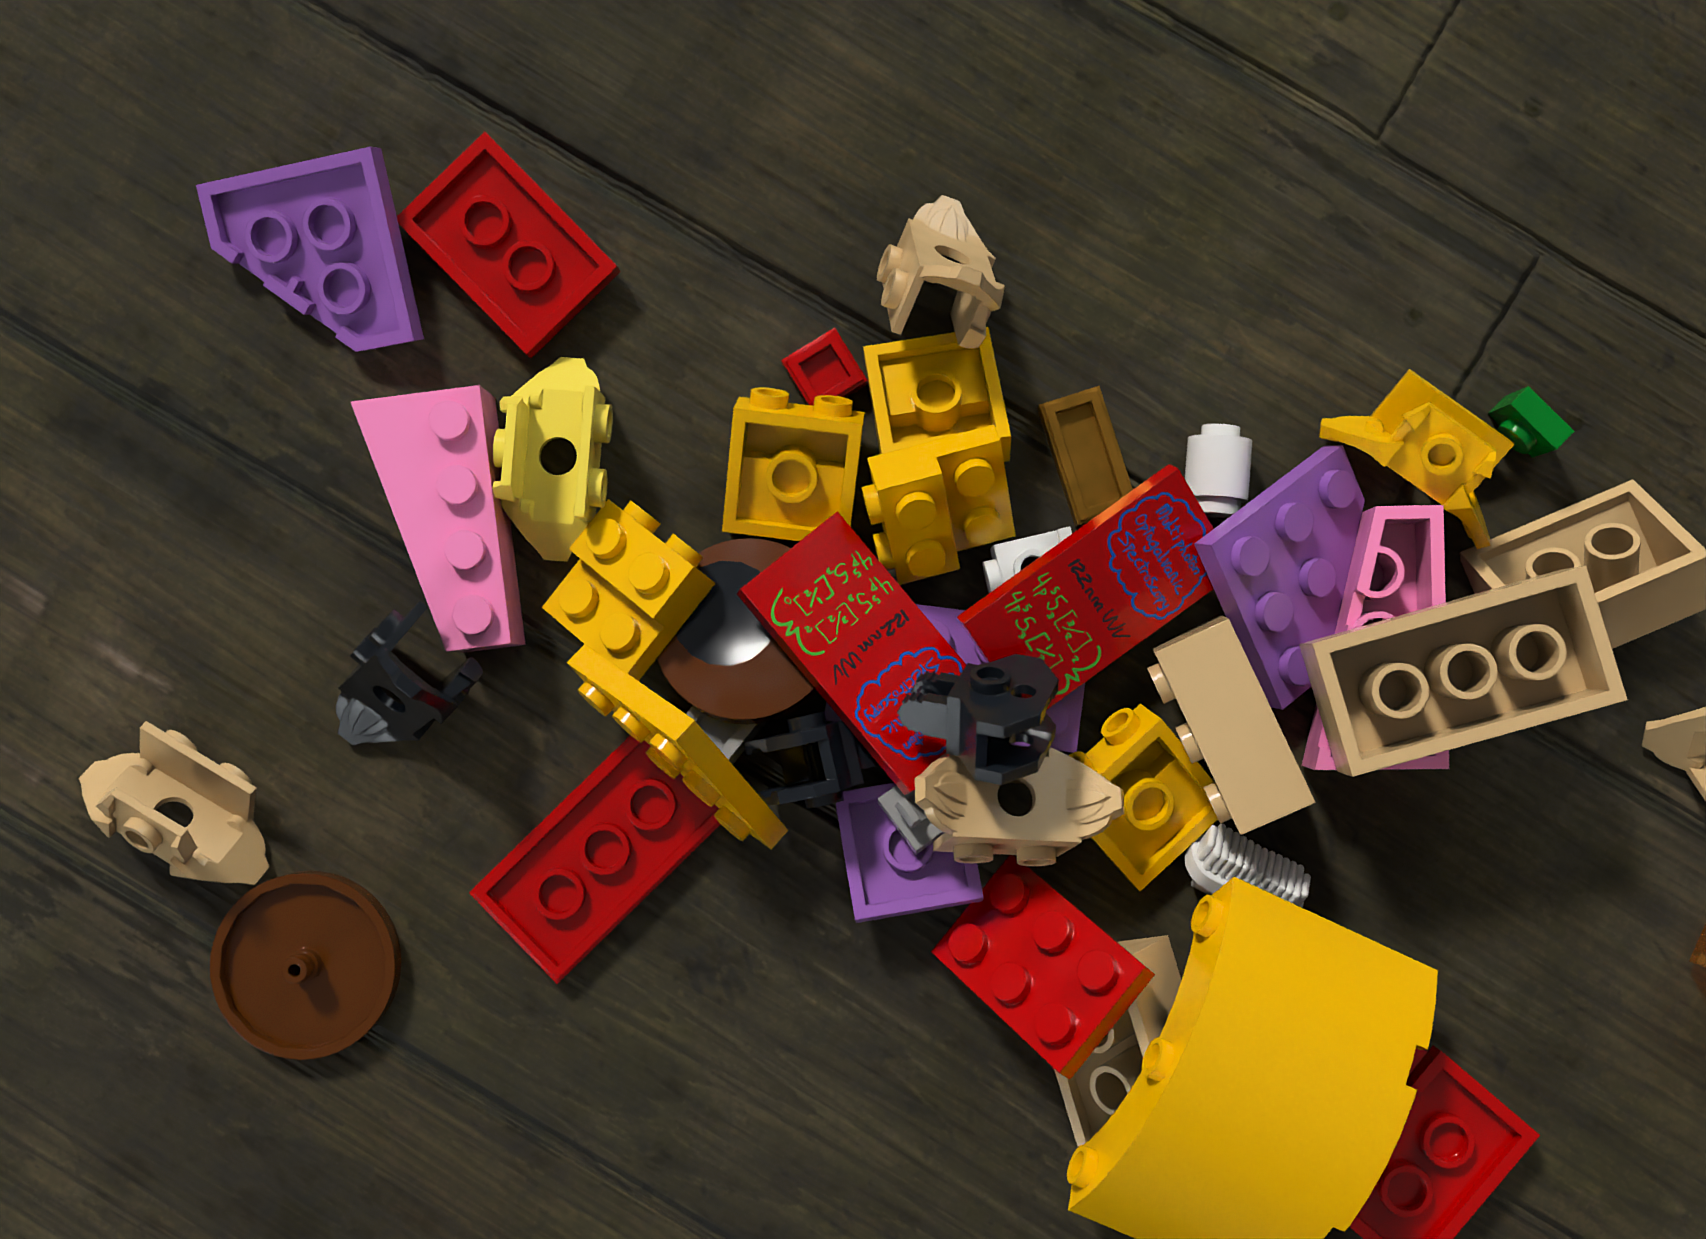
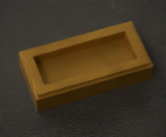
M1100 386L1040 404L1037 407L1075 526L1088 523L1133 490Z

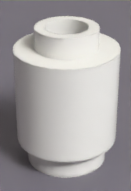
M1204 424L1201 426V435L1188 437L1185 480L1207 517L1229 518L1241 509V503L1248 502L1252 440L1240 437L1239 426Z

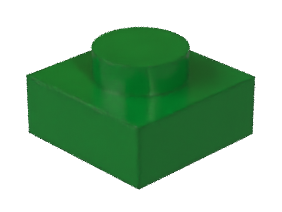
M1529 386L1504 396L1487 413L1499 425L1497 431L1514 442L1512 449L1522 454L1528 453L1532 458L1557 450L1575 432Z

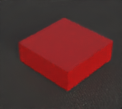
M835 327L781 360L782 365L807 405L814 406L815 397L820 395L846 398L868 384L867 378Z

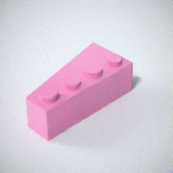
M480 385L351 401L355 416L446 652L464 653L526 645L511 521L501 506V499L495 498L492 489L494 481H501L502 468L495 467L493 461L494 436L499 428L495 397Z
M1443 505L1376 506L1362 512L1335 634L1446 602ZM1316 703L1301 766L1313 770H1336ZM1449 750L1379 770L1449 769Z

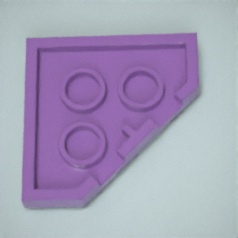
M366 147L196 185L211 249L232 264H240L264 281V287L303 315L313 316L336 333L335 337L355 352L367 351L424 339L381 148Z
M1324 445L1194 543L1225 616L1229 618L1271 708L1283 710L1311 687L1299 644L1335 634L1365 502L1343 445Z

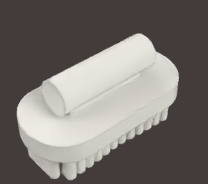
M1219 824L1218 827L1212 825L1205 834L1201 835L1190 845L1185 853V866L1192 878L1191 886L1208 895H1212L1230 879L1236 877L1301 908L1303 907L1304 900L1308 897L1311 876L1307 873L1304 874L1303 865H1297L1295 861L1290 862L1288 858H1283L1280 854L1276 855L1273 851L1268 852L1267 848L1261 849L1259 844L1254 845L1252 840L1247 841L1246 836H1240L1239 832H1233L1231 828H1226L1224 824Z

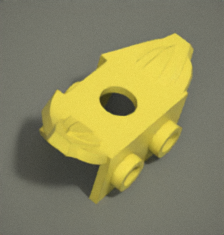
M560 357L553 364L530 379L512 396H503L500 400V411L506 413L505 429L498 428L496 430L493 443V461L495 467L502 468L501 481H494L492 489L495 498L501 499V506L525 539L538 551L543 560L567 562L572 553L569 548L596 515V507L604 508L608 479L607 470L600 469L602 443L610 442L613 411L612 405L605 404V397L600 392L597 376L591 369L587 368L585 360L583 358ZM553 439H566L576 449V463L565 474H550L541 464V451L545 444Z

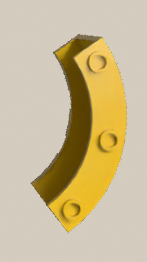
M1233 877L1212 895L1204 896L1197 904L1191 919V929L1194 935L1190 953L1175 1001L1160 1036L1154 1038L1148 1045L1142 1060V1071L1117 1110L1084 1145H1080L1074 1151L1068 1165L1067 1180L1072 1184L1068 1211L1135 1239H1324L1333 1227L1345 1232L1369 1198L1386 1168L1400 1138L1417 1092L1416 1089L1407 1086L1406 1082L1415 1049L1428 1050L1436 1005L1438 970Z

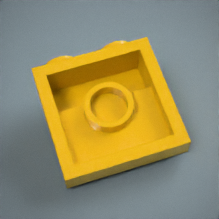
M986 327V337L978 348L967 349L958 346L955 332L863 346L880 454L995 425L1001 440L1004 462L1010 461L1011 433L988 327Z
M775 388L751 389L750 398L739 397L733 408L722 532L801 541L837 511L851 527L865 412L852 411V400L832 395L816 396L814 406L788 403L789 393Z
M995 425L867 458L873 484L863 486L861 489L871 525L878 523L883 525L884 532L872 535L878 560L886 570L894 569L899 585L959 570L958 551L1015 537L1001 440Z
M608 499L605 502L604 508L598 511L569 548L580 559L542 608L581 642L639 681L712 589L715 582L696 568L704 557L675 534H672L666 543L660 540L653 533L661 523L630 500L622 510Z
M1139 704L1134 710L1123 708L1109 716L1101 728V734L1104 737L1086 754L1078 751L1069 756L1097 771L1111 783L1123 789L1125 814L1112 820L1111 825L1107 829L1091 837V839L1129 882L1141 891L1208 830L1218 818L1203 788L1214 783L1212 778L1198 762L1191 763L1183 744L1166 723L1145 706Z

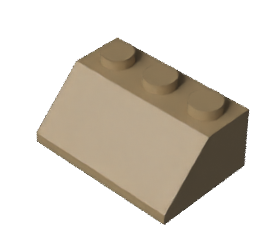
M1633 479L1490 539L1491 546L1481 549L1473 546L1460 552L1461 563L1475 594L1557 570L1586 565L1612 649L1706 609V549Z
M1220 614L1153 649L1159 663L1147 669L1163 703L1165 704L1177 699L1187 723L1176 727V731L1191 763L1193 764L1205 759L1215 782L1203 788L1220 824L1233 818L1240 835L1316 803L1229 618Z
M1168 935L1118 941L1121 946L1149 968L1155 976L1071 1079L1066 1078L1055 1070L1078 1147L1089 1141L1117 1110L1142 1071V1060L1148 1045L1154 1038L1160 1036L1181 983V976Z

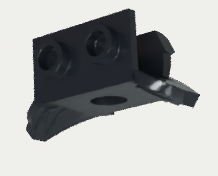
M421 601L405 616L393 609L349 656L358 665L338 688L341 690V693L336 703V715L340 721L337 733L352 745L365 742L419 741L435 720L442 724L467 696L470 688L477 683L483 674L480 664L470 657L447 675L436 688H432L400 662L399 658L391 652L428 608ZM381 687L393 692L401 699L404 705L390 698Z

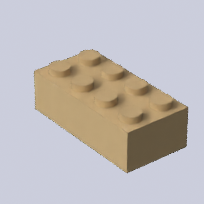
M1586 565L1557 570L1299 644L1336 770L1352 777L1628 700Z

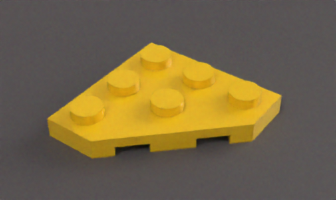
M586 644L569 659L567 664L584 681L577 689L579 694L603 716L606 717L613 711L612 717L628 734L640 743L645 740L651 746L645 753L663 772L673 779L681 773L684 776L682 779L683 783L698 798L710 807L715 804L719 810L714 814V817L737 839L743 842L751 834L769 849H772L788 832L785 825L694 719Z

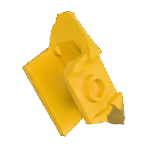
M1411 369L1404 374L1371 416L1322 418L1319 438L1345 443L1371 455L1383 467L1388 466L1443 505L1444 510L1457 516L1462 521L1468 537L1472 538L1477 549L1491 546L1490 536L1474 490L1485 477L1491 479L1493 468L1514 446V442Z

